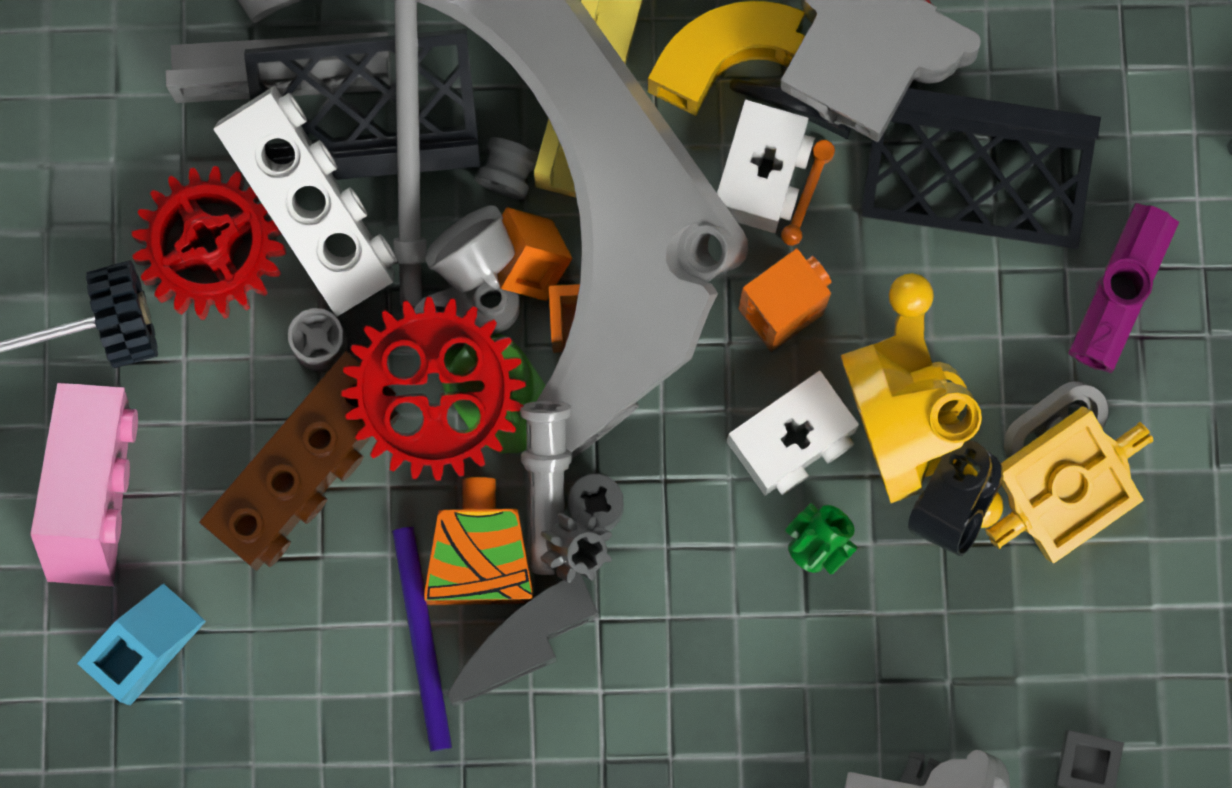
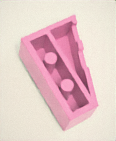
M57 383L30 534L47 582L114 587L118 542L122 525L123 493L127 492L130 477L129 459H127L128 442H135L138 429V412L136 409H130L124 387Z

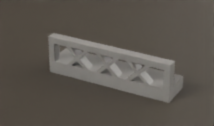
M388 32L171 45L172 70H166V87L175 103L250 99L244 58L245 49L389 36ZM390 51L377 52L365 67L386 84L390 85L392 83ZM365 53L352 54L351 56L359 62ZM331 56L322 57L310 72L335 91L352 68L338 57ZM299 59L295 61L304 67V65L309 61V59ZM280 61L258 63L260 81L269 89L276 86L280 94L297 75ZM358 75L344 93L380 90L361 75ZM303 80L291 95H320L322 93Z

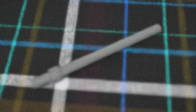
M394 0L399 237L393 239V250L397 263H399L400 305L403 306V301L408 300L412 306H417L422 300L421 263L426 262L425 257L427 255L426 238L421 237L417 0Z

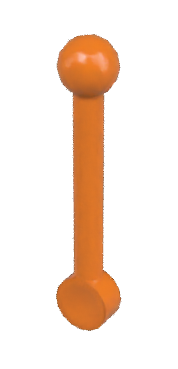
M820 140L814 145L812 155L815 160L790 225H787L781 231L782 241L789 246L797 245L802 240L803 234L800 228L824 164L830 162L834 156V146L828 140Z

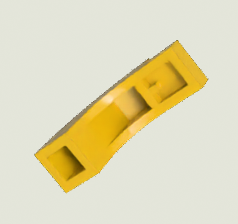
M744 1L723 5L696 17L674 35L665 46L648 77V93L696 116L715 80L735 64L748 60H769L788 67L805 35L800 33L805 18L804 11L775 2Z

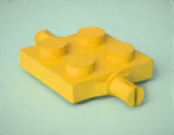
M1082 406L1003 461L1001 465L1004 477L1001 485L1008 495L1011 513L990 528L985 529L992 544L997 549H1001L1003 545L1023 531H1026L1033 537L1043 556L1054 564L1144 501L1131 479L1127 459L1154 441L1153 437L1149 435V430L1144 424L1138 422L1136 426L1114 440L1105 434L1092 410Z

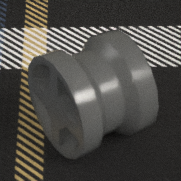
M490 138L486 148L489 158L485 166L478 168L475 181L497 194L512 199L524 200L529 191L526 181L529 173L535 169L538 154L519 143L503 138Z
M589 474L580 478L571 487L568 496V509L570 517L575 522L582 510L596 517L595 527L601 526L608 531L612 530L621 520L624 511L623 494L619 485L610 477L601 474Z

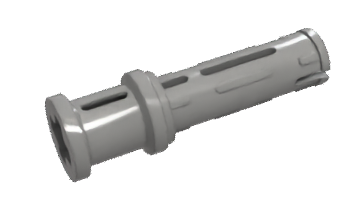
M536 401L523 405L524 407L520 408L521 417L526 419L527 450L521 454V463L527 471H530V571L535 574L554 575V567H550L542 562L540 558L548 551L546 539L541 536V532L549 531L558 522V513L562 512L565 514L564 471L569 468V464L572 462V452L566 449V419L571 417V405L558 401Z

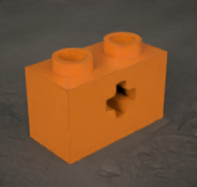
M796 248L742 288L738 310L769 351L773 352L824 315L831 295L827 286L832 281L824 267L814 256L806 260L798 248Z

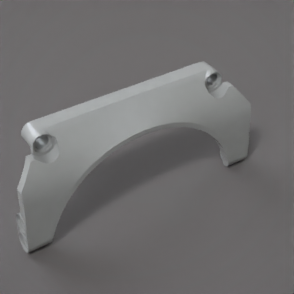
M301 0L237 1L253 23H257L275 11ZM417 0V2L435 8L467 26L486 40L513 66L542 106L563 148L573 179L580 214L582 241L581 280L575 316L565 348L553 375L537 401H558L571 405V417L566 419V449L572 452L573 459L630 416L639 407L637 401L692 359L707 316L718 295L713 285L708 282L719 273L731 271L744 262L748 253V239L743 229L580 0ZM712 235L720 241L722 246V255L718 262L711 257L708 251V242Z

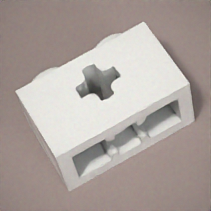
M745 100L717 191L718 196L738 223L776 233L780 218L791 220L799 189L791 187L790 182L795 166L806 169L815 139L805 135L809 118ZM764 158L774 161L773 170L769 173L768 179L758 176V167L761 166Z
M818 371L730 432L727 443L765 496L776 488L781 495H784L809 477L804 468L821 456L828 464L848 451L854 445L850 436L856 432L859 424L822 372ZM787 427H790L795 433L802 429L807 431L808 435L804 441L805 449L801 450L797 444H792L786 448L783 442L787 434Z

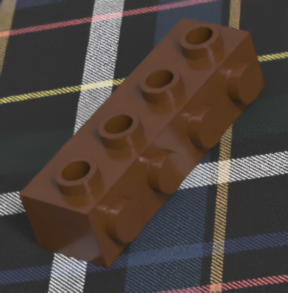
M346 351L199 521L203 527L256 571H258L263 563L271 567L282 557L291 544L287 535L300 520L305 524L311 522L328 500L323 493L336 478L343 482L350 477L364 458L359 451L371 437L357 441L355 434L365 423L363 419L346 420L345 417L346 412L358 405V400L341 396L342 389L357 385V379L343 372L344 366L360 365L361 363ZM385 386L382 390L386 396H397V393L388 386ZM398 405L393 409L390 415V423L392 426L396 423L400 416V413L395 410L398 407Z

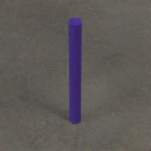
M414 527L399 528L393 530L392 534L430 752L452 748L428 605L424 600L425 588Z

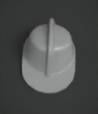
M492 205L482 207L469 213L446 229L427 250L425 260L428 268L435 270L459 292L470 291L484 283L497 290L500 287L497 274L515 255L514 246L502 222L503 216L499 209Z

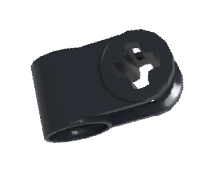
M967 440L962 447L942 455L926 489L919 496L912 509L908 522L909 531L958 556H963L967 553L980 532L983 518L1003 481V467L998 458L978 442ZM967 464L971 466L979 465L981 467L977 476L963 474Z

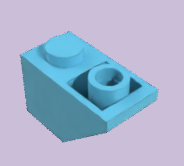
M162 584L118 618L77 664L119 702L131 706L206 621L171 589Z

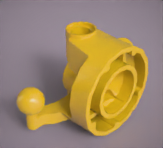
M915 273L904 274L898 277L890 287L888 294L889 303L893 310L898 313L895 320L894 336L840 355L890 503L922 493L924 478L933 475L942 455L962 447L964 442L973 438L979 430L982 421L981 409L970 391L967 390L957 370L949 364L942 362L932 363L924 340L925 313L932 306L934 299L933 287L925 277ZM967 404L966 415L960 421L957 419V416ZM967 464L963 474L977 476L978 472L973 466ZM998 491L983 518L981 528H989L1002 515L1003 499Z

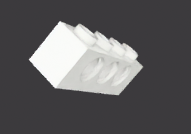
M273 86L220 119L214 127V131L331 310L338 317L393 283L395 270L392 265L397 263V259L385 238L381 234L373 238L363 223L362 219L367 216V212L357 194L351 187L343 191L331 172L337 169V165L328 149L320 140L312 144L301 127L302 124L307 122V119L297 101L290 93L282 97L276 86ZM271 139H284L293 146L295 159L287 164H276L267 157L265 144ZM303 186H314L322 191L326 204L316 211L305 210L297 203L295 192ZM334 233H344L354 240L356 250L347 257H338L330 253L326 247L325 240Z

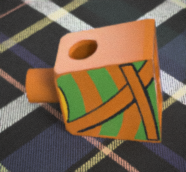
M487 477L462 479V509L438 511L424 591L425 602L427 605H503L528 603L534 598L518 509H496V479Z

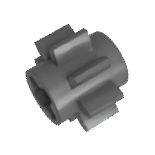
M581 511L576 522L562 512L558 513V522L549 531L541 532V536L546 539L548 550L540 557L541 561L550 567H558L557 576L568 583L573 581L576 572L581 573V575L591 581L595 580V571L604 562H611L612 560L607 554L605 543L612 537V533L601 526L595 527L596 517L586 511Z

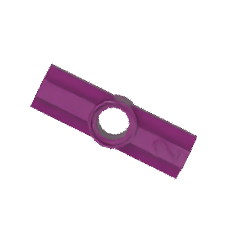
M1134 204L1104 273L1096 283L1094 295L1067 353L1079 363L1108 373L1114 371L1143 303L1151 294L1155 276L1179 225V221L1170 216L1168 212L1152 205ZM1122 276L1131 280L1136 288V297L1126 300L1115 295L1111 288V278Z

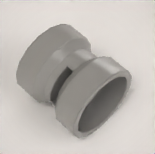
M310 308L302 311L292 320L288 328V341L291 350L305 368L314 372L329 371L345 351L348 352V339L340 321L333 313L325 309Z

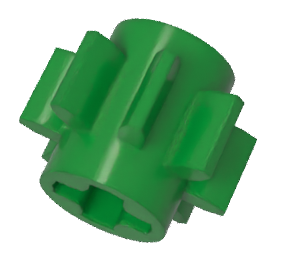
M810 503L785 528V532L793 537L788 544L791 558L797 565L808 572L818 573L825 568L832 575L858 548L849 540L855 533L852 521L842 510L832 505H824L818 511Z

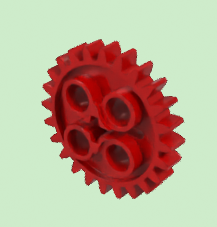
M431 296L426 297L423 312L415 313L408 300L403 301L402 310L404 317L396 320L388 311H382L386 328L380 332L374 327L366 325L364 331L372 341L369 347L352 344L350 348L355 355L362 359L361 364L348 365L343 368L345 374L357 379V385L341 390V396L358 400V405L345 413L346 420L363 419L365 423L355 434L356 440H364L373 436L377 441L372 447L370 456L374 459L388 450L392 453L389 470L393 472L404 460L411 462L410 470L413 479L418 478L424 465H431L436 481L441 480L443 468L446 464H451L459 477L464 476L463 459L471 457L476 464L483 467L485 460L480 449L487 445L493 450L501 452L503 447L495 434L498 430L515 433L516 428L505 418L507 411H520V408L524 407L520 402L510 398L511 391L526 387L525 381L509 377V371L518 367L522 363L519 357L504 358L502 352L511 344V338L507 336L493 341L490 336L497 322L491 319L478 327L475 324L478 308L475 306L470 307L463 317L457 316L456 300L453 298L448 300L443 312H436ZM466 343L475 350L476 362L469 372L454 374L445 367V353L453 344ZM403 345L415 349L420 357L417 371L407 377L394 375L387 366L390 352L396 347ZM438 373L440 382L445 384L466 381H482L484 384L483 390L476 392H442L439 395V402L434 404L429 403L424 393L386 396L382 392L383 388L387 385H423L427 383L428 374ZM459 400H470L478 407V420L474 426L467 430H457L451 427L447 420L448 409ZM405 402L415 404L423 414L422 423L419 428L410 433H401L395 430L390 423V415L393 409Z

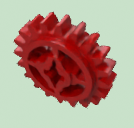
M213 166L208 181H203L197 170L193 167L189 170V184L186 186H182L171 175L168 177L169 187L172 190L169 196H165L156 190L150 192L152 199L158 206L157 210L139 209L137 212L140 218L149 225L148 229H138L132 231L131 234L136 242L147 246L145 249H141L132 255L137 265H151L141 274V280L146 286L161 282L154 294L161 303L176 295L174 309L180 315L186 312L191 303H194L196 314L200 320L206 319L211 305H215L222 317L226 319L229 317V302L232 300H236L246 311L249 310L250 302L247 297L249 290H254L263 296L268 294L265 285L260 279L262 275L279 277L281 274L278 267L269 258L286 255L284 245L271 240L282 233L273 220L267 221L271 216L262 203L257 204L260 200L250 186L245 191H242L244 188V178L240 172L236 171L229 181L224 183L219 167ZM210 203L224 204L238 210L239 213L233 217H230L228 214L211 216L203 212L199 205ZM182 216L184 232L181 238L174 244L176 249L167 254L169 233L175 222ZM252 232V246L249 256L243 266L237 271L234 264V254L237 248L244 242L242 237ZM207 234H211L218 247L210 253L204 248L201 240ZM186 269H189L191 272L208 270L217 276L219 282L208 284L195 283L177 274Z

